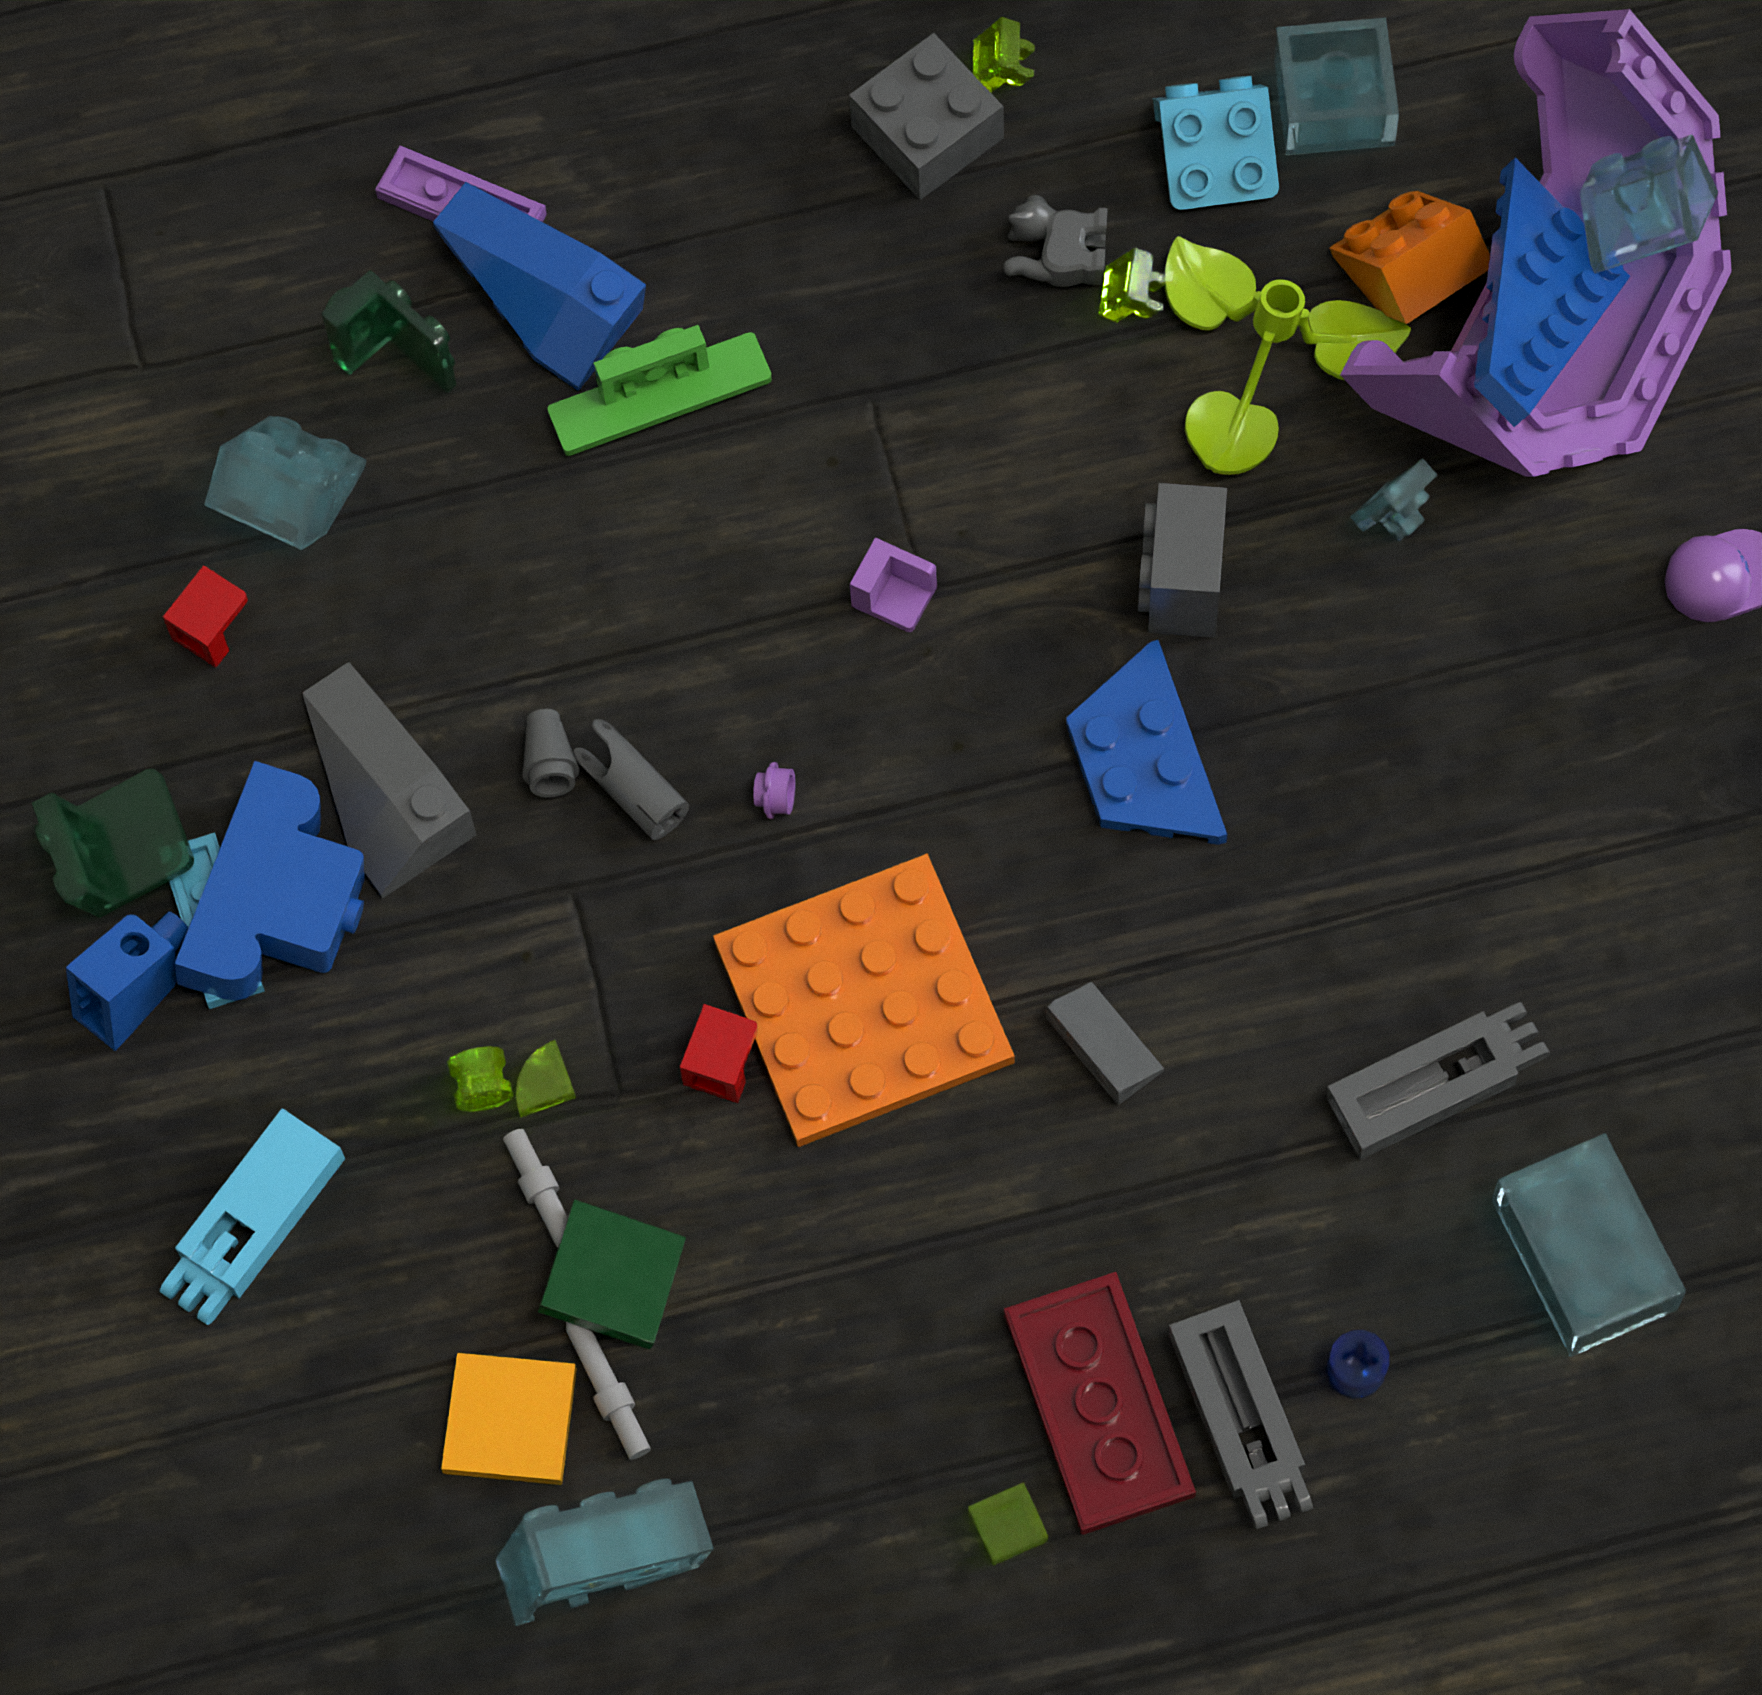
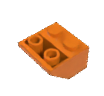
M1411 191L1399 195L1389 203L1388 210L1372 220H1365L1351 226L1345 232V238L1329 247L1335 260L1373 306L1382 311L1387 317L1404 324H1408L1487 272L1490 260L1489 251L1469 209L1419 191Z

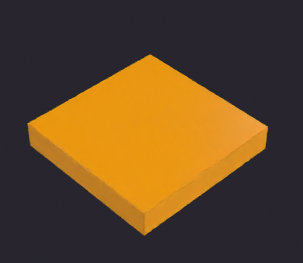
M457 1353L441 1468L443 1474L562 1485L577 1372L576 1365Z

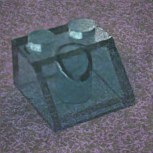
M1693 134L1674 140L1672 136L1661 137L1648 143L1641 152L1622 157L1620 153L1611 154L1599 159L1591 166L1580 190L1590 265L1594 273H1599L1698 240L1718 195V190Z

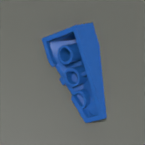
M467 182L462 185L433 221L435 230L468 274L476 278L493 301V307L503 320L506 319L521 338L523 347L532 359L577 391L581 389L595 371L593 362L602 360L610 352L643 310L645 283L602 253Z

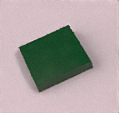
M574 1199L538 1312L650 1350L656 1339L686 1237Z

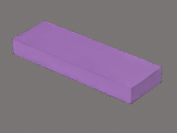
M399 146L375 189L378 199L431 221L437 218L465 182L541 222L544 221L547 215L546 207L541 203L403 146Z

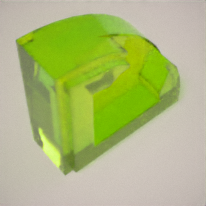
M556 1040L545 1044L535 1051L526 1061L519 1074L516 1086V1101L520 1117L576 1098Z

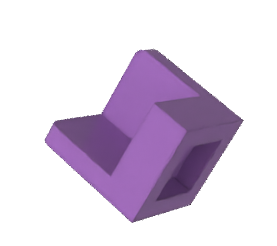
M875 538L850 582L851 606L906 632H912L937 588L936 566L929 561Z

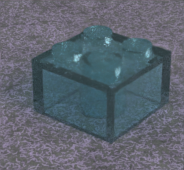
M1386 17L1277 27L1274 65L1286 155L1395 146L1399 110Z

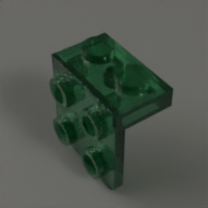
M370 270L353 286L338 290L329 299L325 310L321 314L334 361L348 375L352 374L390 340L445 392L449 393L457 385L453 370L456 362L450 354L447 344L450 341V336L435 318L427 315L423 319L411 308L412 302L409 296L396 282L389 280L385 284Z
M146 769L79 806L53 793H49L32 802L39 822L35 825L36 836L44 850L51 855L57 871L53 875V882L57 892L67 904L79 907L99 918L184 874L193 867L194 856L165 779L161 773L154 769Z

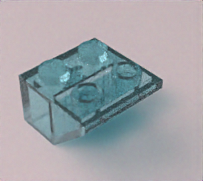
M269 416L220 446L204 505L303 550L327 534L361 476L367 460L351 453L348 446L340 441L320 439L301 430V426L291 419Z

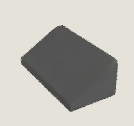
M1092 982L1054 1000L1046 1006V1019L1117 1105H1120L1164 1072L1162 1065Z

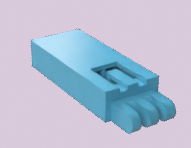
M282 1108L175 1247L181 1260L161 1285L160 1293L172 1299L186 1282L190 1285L182 1294L178 1305L191 1312L204 1295L208 1296L209 1298L200 1308L197 1318L206 1325L211 1324L233 1295L238 1298L242 1296L345 1160L341 1148ZM239 1221L243 1227L247 1226L255 1233L230 1264L223 1257L231 1247L235 1248L239 1243L229 1233Z

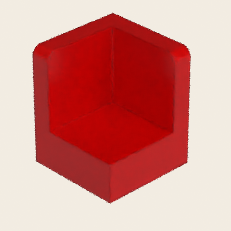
M203 565L164 614L163 619L172 640L216 668L230 651L223 632L248 602V598L243 590Z
M704 1004L680 1065L683 1085L738 1103L746 1084L744 1065L758 1031L756 1021Z

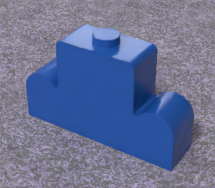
M254 761L175 961L178 985L226 1000L236 1001L244 999L256 992L258 985L262 982L263 966L261 954L320 973H326L332 968L345 931L352 934L355 933L364 907V901L358 899L365 880L364 856L357 849L316 837L321 827L320 797L317 788L309 779Z

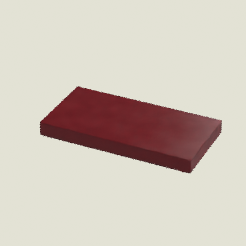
M1116 1272L1004 1308L1007 1325L1081 1535L1196 1496L1194 1485Z

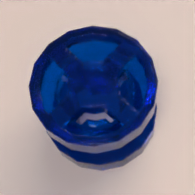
M1351 1330L1341 1335L1333 1344L1326 1365L1327 1378L1332 1388L1339 1394L1351 1399L1366 1398L1374 1394L1382 1386L1390 1364L1389 1351L1384 1341L1376 1334L1366 1330ZM1353 1355V1357L1350 1358L1348 1361H1342V1359L1347 1360L1350 1356ZM1363 1356L1367 1359L1368 1363H1371V1364H1374V1365H1370V1366H1369V1365L1367 1364V1362L1363 1359Z

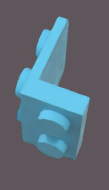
M1251 76L1220 79V90L1198 92L1197 83L1165 87L1166 97L1153 98L1155 120L1161 123L1170 203L1175 208L1183 210L1272 198L1278 193L1279 181L1268 87L1261 84L1252 85Z

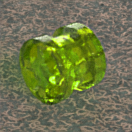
M492 1046L477 1047L457 1053L447 1061L450 1076L456 1079L458 1083V1090L454 1094L457 1109L468 1112L483 1111L501 1106L512 1099L511 1083L504 1079L502 1072L506 1065L503 1049Z

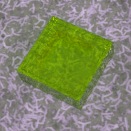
M1024 1482L969 1506V1513L993 1565L1048 1542L1047 1532Z

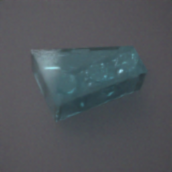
M660 1479L642 1485L636 1490L637 1494L616 1499L614 1492H604L584 1499L578 1508L559 1512L558 1506L550 1505L526 1513L523 1516V1521H521L496 1558L516 1626L534 1621L533 1612L536 1608L551 1602L568 1598L570 1607L575 1608L590 1603L587 1596L588 1593L624 1585L627 1591L700 1567L714 1548L693 1482L689 1481L672 1485L670 1479Z

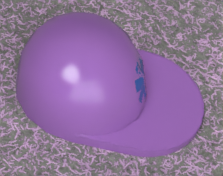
M1737 529L1716 536L1693 537L1679 545L1669 560L1664 581L1667 597L1674 607L1687 617L1704 622L1726 620L1761 608L1762 533L1748 529Z

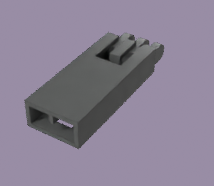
M1522 1002L1513 1004L1488 1017L1482 1011L1327 1087L1326 1099L1360 1160L1514 1086L1519 1071L1549 1056L1550 1051L1545 1042L1538 1043L1525 1050H1522L1520 1045L1529 1042L1539 1034L1533 1022L1524 1024L1511 1031L1509 1025L1520 1021L1528 1014ZM1474 1046L1478 1054L1467 1060L1465 1057L1458 1060L1457 1067L1462 1075L1449 1081L1448 1073L1446 1071L1443 1072L1438 1062Z
M1234 1301L1169 1325L1168 1336L1232 1498L1235 1499L1242 1496L1255 1529L1268 1526L1267 1515L1261 1502L1270 1501L1278 1521L1291 1517L1283 1495L1291 1491L1295 1504L1301 1513L1312 1510L1313 1504L1301 1475L1305 1468L1304 1460L1240 1301ZM1263 1426L1277 1460L1267 1463L1260 1440L1247 1444L1244 1450L1238 1434Z

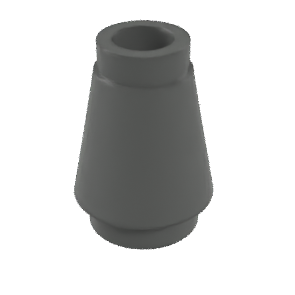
M552 709L536 710L526 718L527 727L522 777L530 786L531 792L537 796H561L574 788L575 778L579 774V767L561 722L560 714Z

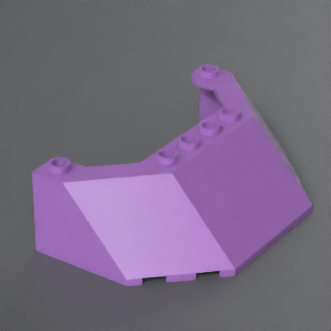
M1630 9L1531 16L1515 45L1514 62L1521 78L1537 95L1544 170L1540 183L1563 207L1573 210L1581 218L1585 230L1602 247L1613 251L1621 260L1623 269L1631 276L1532 412L1518 425L1513 427L1474 387L1479 343L1487 336L1488 324L1482 320L1483 308L1492 298V292L1486 288V285L1451 351H1434L1433 355L1402 361L1384 342L1367 340L1359 343L1354 348L1340 374L1372 409L1527 477L1547 474L1550 470L1563 467H1576L1601 461L1605 457L1617 454H1630L1641 451L1732 272L1730 250H1721L1719 217L1727 215L1724 173L1715 172L1712 139L1720 138L1719 115Z

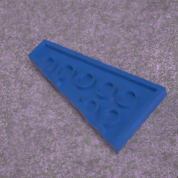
M1516 157L1500 173L1499 182L1505 186V193L1497 200L1496 213L1501 216L1500 229L1492 236L1486 288L1492 292V298L1484 306L1482 320L1488 324L1487 336L1479 343L1474 387L1513 427L1518 425L1532 412L1631 277L1623 269V264L1619 257L1610 249L1602 247L1585 230L1581 218L1573 210L1563 207Z

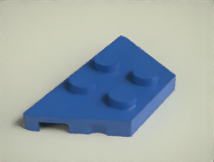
M1159 640L1152 641L1066 718V728L1101 828L1121 831L1142 829L1150 835L1173 838V834L1177 833L1208 838V843L1219 845L1226 843L1227 832Z

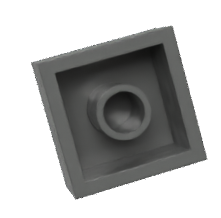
M935 33L849 94L851 127L919 200L923 199L1004 139V106Z
M1159 483L1157 504L1146 503L1138 612L1149 613L1148 633L1216 638L1227 488Z

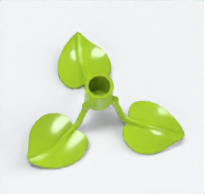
M1179 236L1175 238L1169 251L1164 272L1165 292L1171 309L1183 322L1201 330H1213L1219 327L1227 316L1231 320L1239 322L1255 311L1253 325L1262 338L1241 400L1228 392L1213 391L1198 397L1191 404L1185 420L1187 440L1205 468L1212 470L1214 473L1232 475L1249 471L1261 464L1274 449L1279 430L1277 417L1268 408L1250 404L1272 343L1289 339L1294 335L1297 326H1299L1304 342L1316 344L1314 357L1319 367L1326 373L1344 380L1340 374L1352 351L1359 343L1367 340H1379L1387 344L1396 353L1409 336L1411 327L1407 324L1387 317L1378 309L1355 302L1342 300L1328 301L1319 304L1309 312V310L1303 309L1305 296L1302 290L1295 283L1288 280L1271 281L1264 286L1261 292H1256V281L1250 268L1240 259L1224 251L1196 245Z

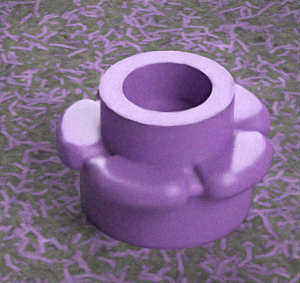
M772 762L767 768L766 773L758 772L756 774L754 805L756 807H763L764 813L769 819H773L775 814H791L795 797L794 770L779 768L776 762Z

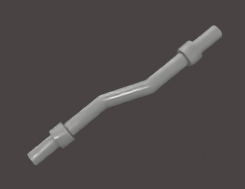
M524 1129L514 1130L508 1133L503 1138V1141L521 1175L518 1184L528 1204L535 1203L558 1249L567 1220V1215L556 1195L559 1185L549 1166L541 1165ZM566 1322L567 1334L597 1392L593 1400L603 1420L611 1421L630 1460L645 1455L651 1448L632 1411L635 1402L624 1382L618 1383L593 1331Z

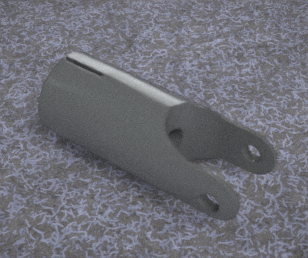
M601 719L594 720L592 723L593 729L608 744L612 758L611 766L609 769L606 768L591 752L583 748H575L573 750L576 761L652 840H658L666 836L683 820L682 817L686 816L690 805L611 724Z

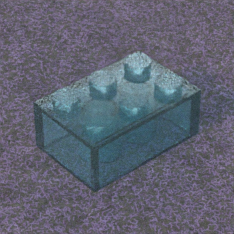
M1606 1133L1497 1180L1492 1202L1570 1357L1678 1310L1686 1290Z

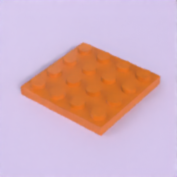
M928 853L713 935L714 944L745 1018L754 1020L757 1023L758 1031L754 1041L798 1147L1015 1063L1014 1053Z

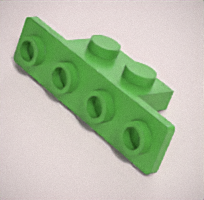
M699 325L685 330L683 328H673L661 333L654 341L635 348H617L606 354L602 360L593 362L598 387L550 404L548 406V414L565 455L571 456L769 384L772 381V376L757 338L752 332L706 347V342Z

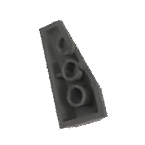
M350 662L302 692L347 846L363 853L364 874L382 899L477 835L468 807L438 767Z

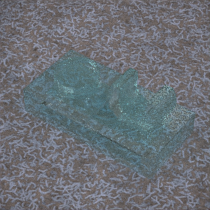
M1422 458L1389 480L1351 516V519L1362 531L1367 530L1380 521L1386 530L1397 541H1400L1406 535H1410L1424 521V518L1417 509L1430 497L1424 488L1437 474Z

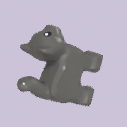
M1038 195L1029 196L1025 203L1016 207L1013 214L1009 215L1012 228L1008 234V239L1021 242L1044 240L1041 259L1034 260L1025 256L1012 257L1005 261L1003 266L1004 272L1008 276L1023 275L1029 279L1047 282L1059 287L1073 286L1081 283L1103 285L1108 208H1098L1094 213H1081L1077 210L1056 211L1046 203L1043 197ZM1091 247L1095 248L1096 250L1090 252L1087 248Z

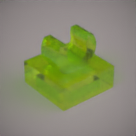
M1001 17L974 39L973 75L990 93L1006 81L1014 86H1021L1034 76V70L1019 64V60H1025L1035 51V45L1028 40L1020 39L1019 22Z
M1133 248L1106 266L1099 309L1100 316L1118 322L1133 312L1140 317L1149 318L1162 310L1163 304L1153 301L1148 297V290L1155 292L1166 285V278L1161 273L1151 271L1152 254Z

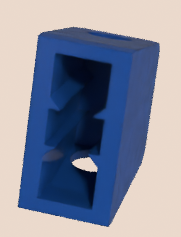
M167 911L150 927L136 915H127L66 967L73 1018L114 1051L125 1042L174 988L177 982L175 952L182 946L188 931V926L174 913Z

